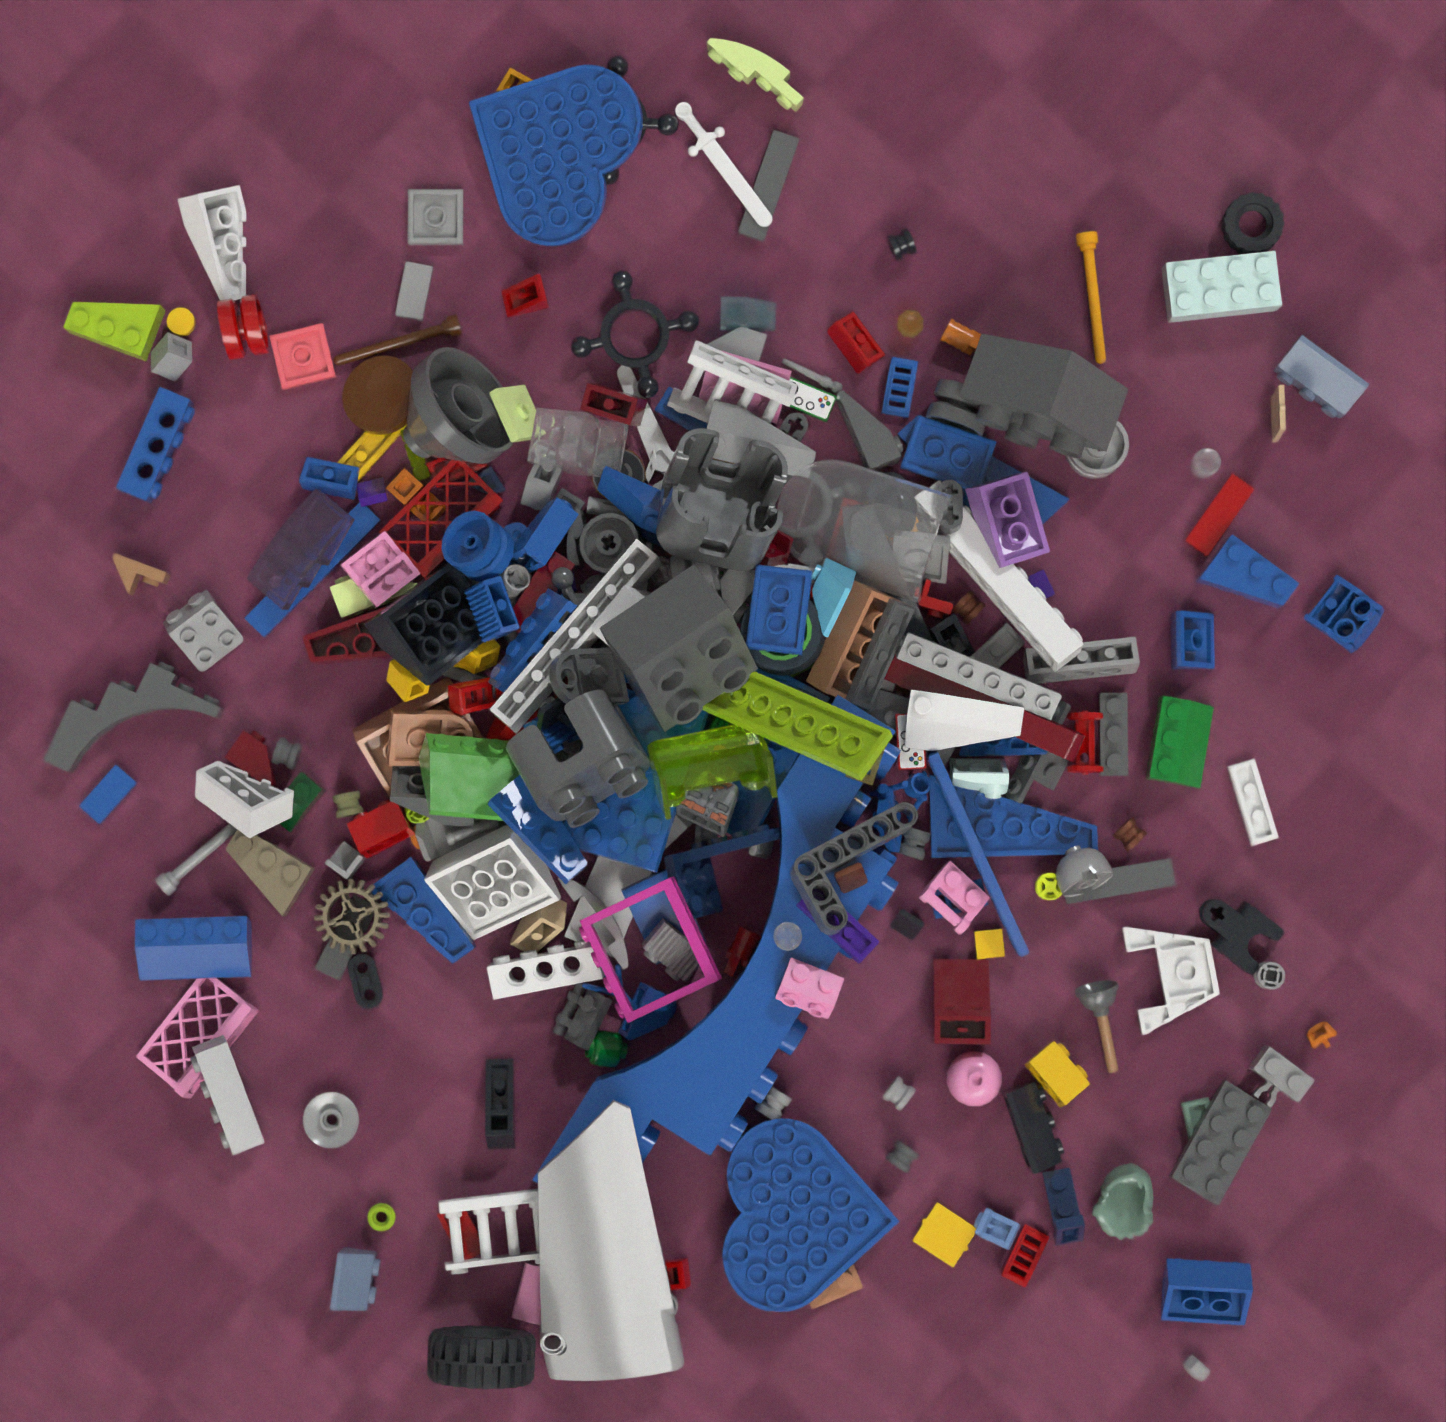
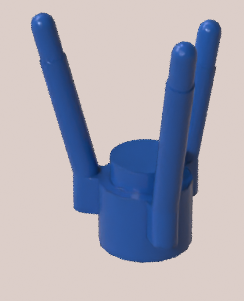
M922 771L909 774V778L906 781L888 787L893 791L904 789L908 796L916 798L917 800L913 806L918 810L922 802L927 800L926 793L931 788V781L927 776V772ZM871 791L870 796H877L878 791Z

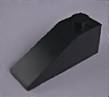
M513 1058L486 1059L485 1138L488 1150L516 1149Z

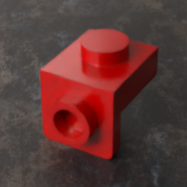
M926 579L924 585L918 584L914 600L919 601L918 608L928 611L927 616L943 620L944 616L949 617L953 604L927 596L931 580Z

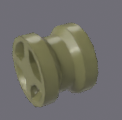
M360 791L332 796L333 802L337 804L338 809L336 811V818L354 816L364 812L363 807L359 805Z

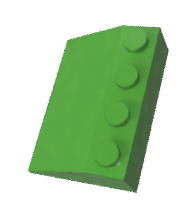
M426 733L418 759L429 815L503 821L487 804L491 798L520 775L506 750V745L509 741Z

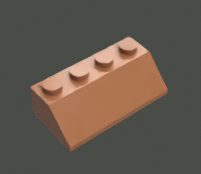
M854 580L852 589L829 637L825 639L822 651L815 661L806 682L824 693L835 697L839 695L845 699L889 598L897 599Z

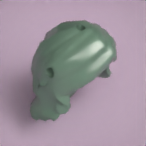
M1128 1163L1117 1166L1106 1175L1103 1184L1100 1186L1101 1194L1097 1204L1093 1206L1092 1215L1096 1216L1097 1222L1102 1226L1101 1229L1108 1236H1116L1119 1240H1123L1124 1237L1133 1239L1134 1235L1142 1236L1144 1233H1147L1149 1226L1153 1223L1152 1207L1154 1197L1150 1175L1138 1165Z

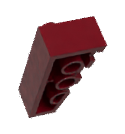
M386 607L302 636L310 662L314 665L392 658L379 647L364 625Z

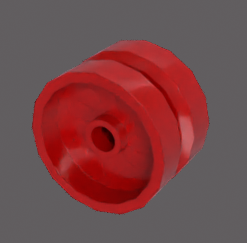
M257 294L242 296L240 312L232 298L218 301V320L229 360L245 358L247 352L246 341L254 356L268 354L267 324Z

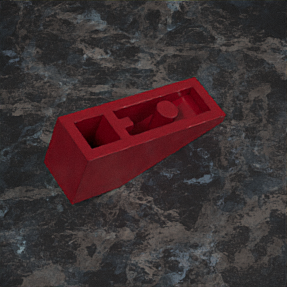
M554 551L546 565L537 569L528 587L525 588L513 608L520 629L514 632L520 633L523 621L532 614L536 608L539 596L545 593L548 588L560 594L561 589L556 588L551 581L554 570L565 567L573 574L574 563Z

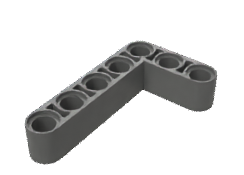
M906 802L899 803L800 855L794 861L789 872L791 880L822 933L831 936L835 935L843 929L848 921L847 912L826 874L906 833L918 818L917 810L912 804ZM896 813L906 814L909 820L908 823L903 824L899 822ZM878 825L882 827L884 836H876L872 831V826ZM847 839H856L860 844V849L850 848ZM823 852H832L836 858L835 862H827L823 858ZM798 865H807L811 870V875H802L798 870ZM812 890H821L825 895V900H816L812 895ZM834 914L837 916L839 925H830L826 920V915Z

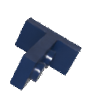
M1070 1168L1043 1172L1042 1177L1054 1227L1055 1245L1083 1241L1085 1223L1083 1215H1080Z

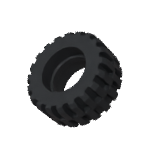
M465 1325L436 1328L428 1336L427 1376L433 1383L457 1388L506 1389L527 1386L534 1379L536 1339L531 1332H526V1330L499 1326Z

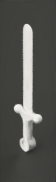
M686 102L679 103L675 109L677 118L685 121L698 139L695 146L688 148V154L694 157L702 149L755 221L762 227L769 226L772 222L771 213L715 140L725 134L724 128L719 126L715 128L714 132L706 133L692 114L691 106Z

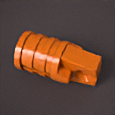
M951 318L940 341H945L947 344L971 356L972 352L976 351L981 334L973 329L970 330Z

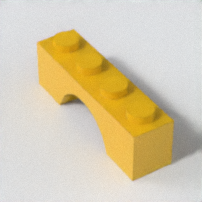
M495 639L483 642L453 667L465 669L472 674L493 667L497 664L501 646ZM395 659L390 661L386 681L404 702L428 693L430 685L426 686Z

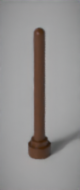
M457 314L446 316V320L441 321L442 324L336 355L333 362L335 365L341 366L445 334L446 337L451 335L452 338L463 335Z

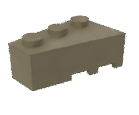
M238 829L225 849L282 916L288 915L315 870L314 867L259 834L248 838Z

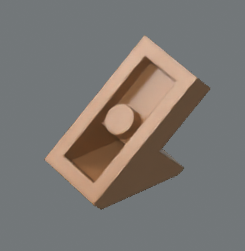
M116 553L113 555V561L128 594L134 595L141 576H143L142 582L158 587L159 582L165 585L168 584L171 576L169 573Z

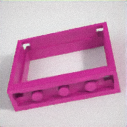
M674 876L580 920L582 925L579 927L580 934L586 943L590 942L594 950L591 953V957L597 968L602 967L606 976L603 978L604 985L609 993H614L618 1002L615 1004L617 1013L621 1019L625 1018L627 1023L722 978ZM664 890L705 977L633 1011L593 924Z

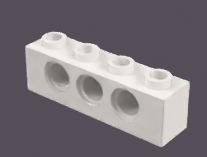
M584 940L575 942V947L564 949V945L551 946L547 948L548 952L537 954L536 950L521 952L519 958L510 959L509 955L493 958V963L487 966L493 1000L603 979L605 974L602 967H596L591 957V953L594 950L590 942L586 943ZM569 956L576 957L580 962V967L575 970L568 968L565 962L566 958ZM543 961L550 963L553 968L552 973L549 975L542 974L538 968L539 963ZM521 967L525 971V978L522 980L515 979L511 973L512 968Z

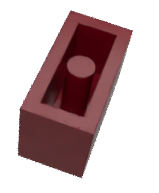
M587 383L580 410L627 425L640 426L648 400L600 384Z

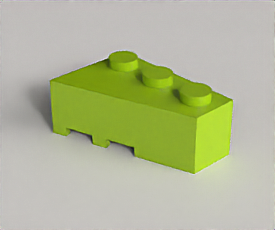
M73 302L63 328L70 334L147 361L166 310L161 305Z

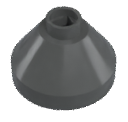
M449 347L435 350L422 360L412 373L407 426L403 431L406 444L412 452L422 458L433 456L478 464L493 461L513 445L489 393L496 388H502V385L487 367L470 354Z

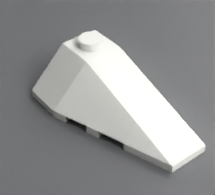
M240 185L177 199L184 227L219 299H241L242 296L246 295V264L243 262V247H246V237H243V222L246 221V209Z
M911 690L907 713L905 747L938 751L1020 736L1024 707Z

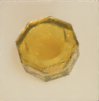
M906 310L898 317L897 330L903 337L915 338L923 330L924 318L917 311Z

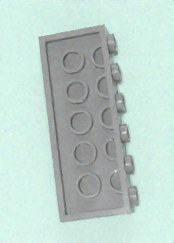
M907 633L895 653L896 658L1011 705L1024 707V710L1048 720H1052L1061 699V694L912 633Z

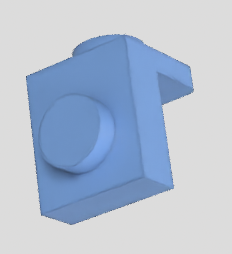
M986 1208L984 1213L980 1212L974 1223V1227L977 1228L975 1233L980 1238L1008 1251L1021 1226L1019 1223L999 1215L989 1208Z

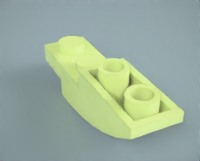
M710 38L707 41L708 56L717 64L722 62L729 68L728 73L736 81L741 82L743 80L748 85L756 77V83L764 91L768 92L771 90L778 96L776 100L785 109L789 110L791 108L797 112L803 105L804 97L786 83L790 79V71L779 62L752 47L737 42Z

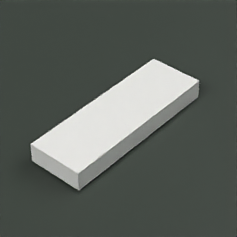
M1255 758L1227 766L1250 845L1254 846L1279 838Z

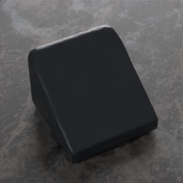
M900 909L891 922L890 927L909 940H913L925 924L906 910Z

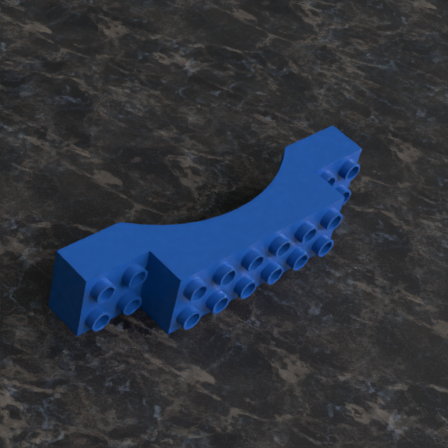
M839 695L836 696L831 704L889 729L892 735L895 733V730ZM888 743L862 781L807 756L799 755L776 792L778 795L776 804L779 827H781L782 835L780 838L777 883L769 916L761 934L762 938L759 940L747 968H744L727 994L706 1017L681 1038L656 1054L637 1063L598 1076L539 1170L572 1142L613 1100L629 1106L631 1109L642 1163L653 1148L661 1132L649 1124L652 1119L709 1156H711L717 1145L728 1152L732 1151L748 1125L746 1123L747 1119L738 1114L739 1109L747 1097H750L759 1104L762 1103L778 1077L777 1072L767 1066L778 1048L791 1056L808 1029L807 1024L797 1019L802 1009L787 1006L775 998L790 958L792 957L827 971L838 952L847 958H852L828 935L822 933L818 926L796 906L802 897L791 880L790 868L800 855L842 834V831L835 828L839 821L850 828L854 827L871 800L869 796L859 791L868 774L880 781L882 778L884 779L901 752L899 748ZM853 838L847 839L850 848L860 849L859 842ZM873 851L826 874L845 910L857 921L867 905L877 911H882L899 884L898 881L887 875L893 864ZM823 852V858L827 862H835L836 858L832 852ZM858 862L861 863L868 882L847 893H842L834 877L835 873ZM798 865V870L802 875H811V870L807 865ZM538 1172L533 1178V1181L538 1183Z

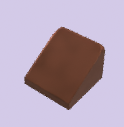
M859 862L836 872L834 875L842 893H847L868 882L863 866Z

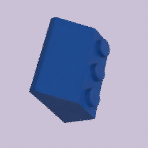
M1167 1258L1162 1283L1161 1320L1245 1325L1253 1293L1251 1264Z

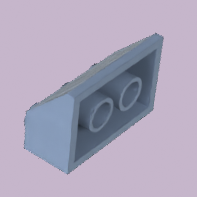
M1303 335L1292 344L1273 370L1278 374L1277 378L1282 383L1288 386L1294 385L1300 390L1299 394L1309 402L1314 400L1322 406L1321 410L1331 418H1342L1369 386V383Z

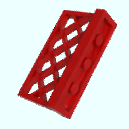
M451 460L379 533L382 534L386 531L388 534L395 525H406V541L394 540L391 536L390 538L401 552L407 555L425 578L447 561L444 559L441 549L442 540L430 541V525H446L447 529L452 522L449 521V505L465 506V512H469V506H475L471 511L483 512L491 517L504 504V501L464 461ZM457 463L465 470V482H449V471ZM446 475V482H439ZM469 475H470L476 482H469ZM434 486H446V502H430V490ZM449 486H465V502H449ZM469 486H481L488 493L480 502H469ZM426 495V502H419ZM415 505H426V521H410V510ZM430 505H446V521H430ZM407 514V521H400ZM410 525H426V541H410ZM399 544H406V551ZM410 544H426V556L419 563L410 556ZM430 544H437V545L430 551Z

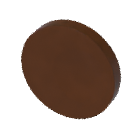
M377 356L359 364L351 372L343 388L342 402L348 418L362 431L374 435H386L403 428L407 424L413 370L404 361L392 356Z

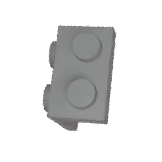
M207 589L202 593L193 595L189 599L188 604L180 610L172 611L163 622L169 636L199 671L207 670L243 642L241 633L218 607Z

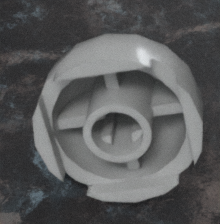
M1074 846L1065 851L1066 856L1060 860L1056 868V880L1064 897L1084 894L1081 889L1090 886L1094 890L1113 876L1112 868L1101 852L1092 848L1081 849L1080 846Z

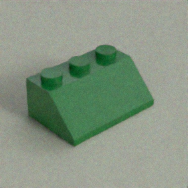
M1168 696L1159 697L1145 779L1200 789L1214 707L1191 700Z

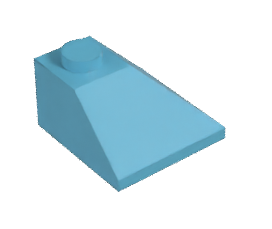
M825 558L823 565L817 564L813 571L812 580L814 585L812 594L816 610L818 611L822 634L828 638L852 589L856 571Z

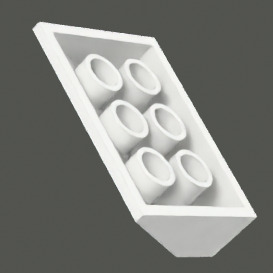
M508 825L433 860L424 878L425 882L473 940L559 901L561 898L547 865Z

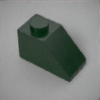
M300 772L288 787V789L294 791L292 817L279 823L290 833L326 792L322 786L304 772Z

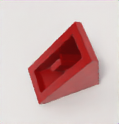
M536 274L501 291L507 317L549 308L540 274Z

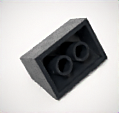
M1031 1080L1002 1090L1001 1092L1028 1171L1034 1175L1061 1163L1060 1155L1064 1154V1149L1060 1138H1054L1051 1128L1056 1126L1051 1112H1045L1042 1102L1047 1099L1042 1085L1037 1086L1036 1082Z

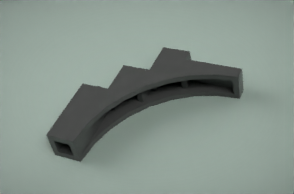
M161 661L158 666L150 663L137 692H134L136 686L120 680L119 684L110 682L97 711L95 710L96 704L81 698L80 702L71 700L43 761L67 772L74 773L85 753L100 737L116 725L135 716L157 710L181 709L201 712L221 719L225 709L219 707L220 701L205 694L202 699L193 695L195 689L180 683L176 687L180 676L173 673L174 667Z

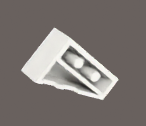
M216 761L196 771L195 798L248 838L292 817L294 791L291 789L279 790L271 786V781L262 779L259 782L249 778L248 772L220 761Z

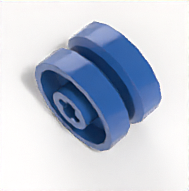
M474 510L461 514L451 522L442 538L441 549L444 559L471 580L482 582L498 577L509 566L513 557L514 542L511 534L505 528L493 521L485 513Z

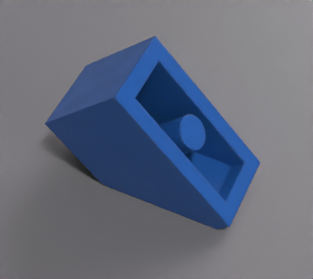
M640 982L631 1001L632 1009L634 1011L669 993ZM677 1000L629 1023L624 1018L618 1031L619 1034L626 1039L633 1040L666 1025L676 1012Z

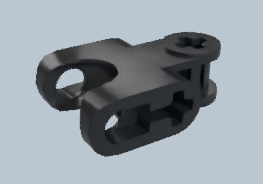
M1217 899L1206 900L1199 908L1200 920L1218 934L1212 941L1211 946L1250 975H1254L1259 968L1258 962L1248 952L1250 939L1254 935L1263 934L1270 940L1279 941L1285 934L1281 927L1244 900L1237 910L1233 909L1226 902ZM1219 907L1217 911L1220 915L1219 918H1211L1212 913L1210 909H1217Z

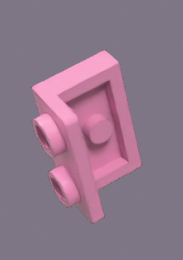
M791 957L775 998L787 1006L798 1007L808 1011L812 1016L829 1019L844 978Z

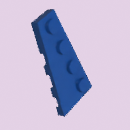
M549 588L545 593L541 594L536 602V608L523 621L520 633L507 646L506 654L502 661L493 668L488 683L504 693L527 667L528 658L538 654L544 647V638L551 631L556 633L561 627L562 622L559 620L565 612L572 613L577 605Z
M520 775L489 800L487 805L565 884L570 882L587 866V861L563 822L554 821L538 808Z
M412 856L374 883L375 890L372 894L375 895L378 892H382L383 897L381 900L388 902L389 906L387 907L401 916L413 930H417L426 938L428 943L453 964L477 946L466 930L425 882L426 873L414 856Z

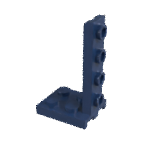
M768 824L752 828L753 834L748 835V830L732 833L731 840H728L727 835H725L724 837L711 839L712 845H707V841L690 844L691 850L663 857L668 878L675 877L693 918L723 911L710 857L778 840L782 837L781 827L770 830Z

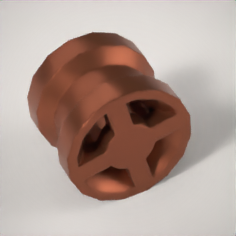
M970 590L952 608V611L955 614H960L963 617V622L968 625L986 605L983 602H978L974 598V593Z
M1131 817L1112 836L1123 843V848L1128 852L1147 835V832L1144 829H1139L1136 825V820Z

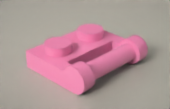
M947 861L918 898L923 903L928 902L954 926L953 930L961 935L991 897L951 861ZM936 890H939L964 915L959 917L935 895Z

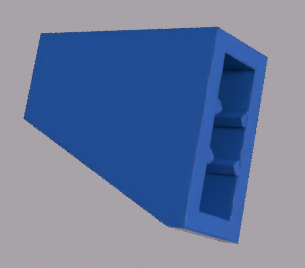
M557 497L545 504L514 543L513 557L509 566L518 564L525 567L531 573L546 565L579 515L573 510L569 502Z

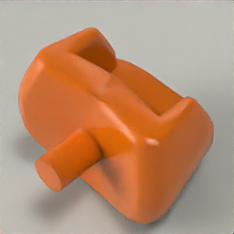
M1320 1022L1310 1028L1306 1036L1311 1048L1316 1049L1323 1042L1327 1049L1331 1046L1327 1039L1335 1037L1337 1031L1328 1022Z

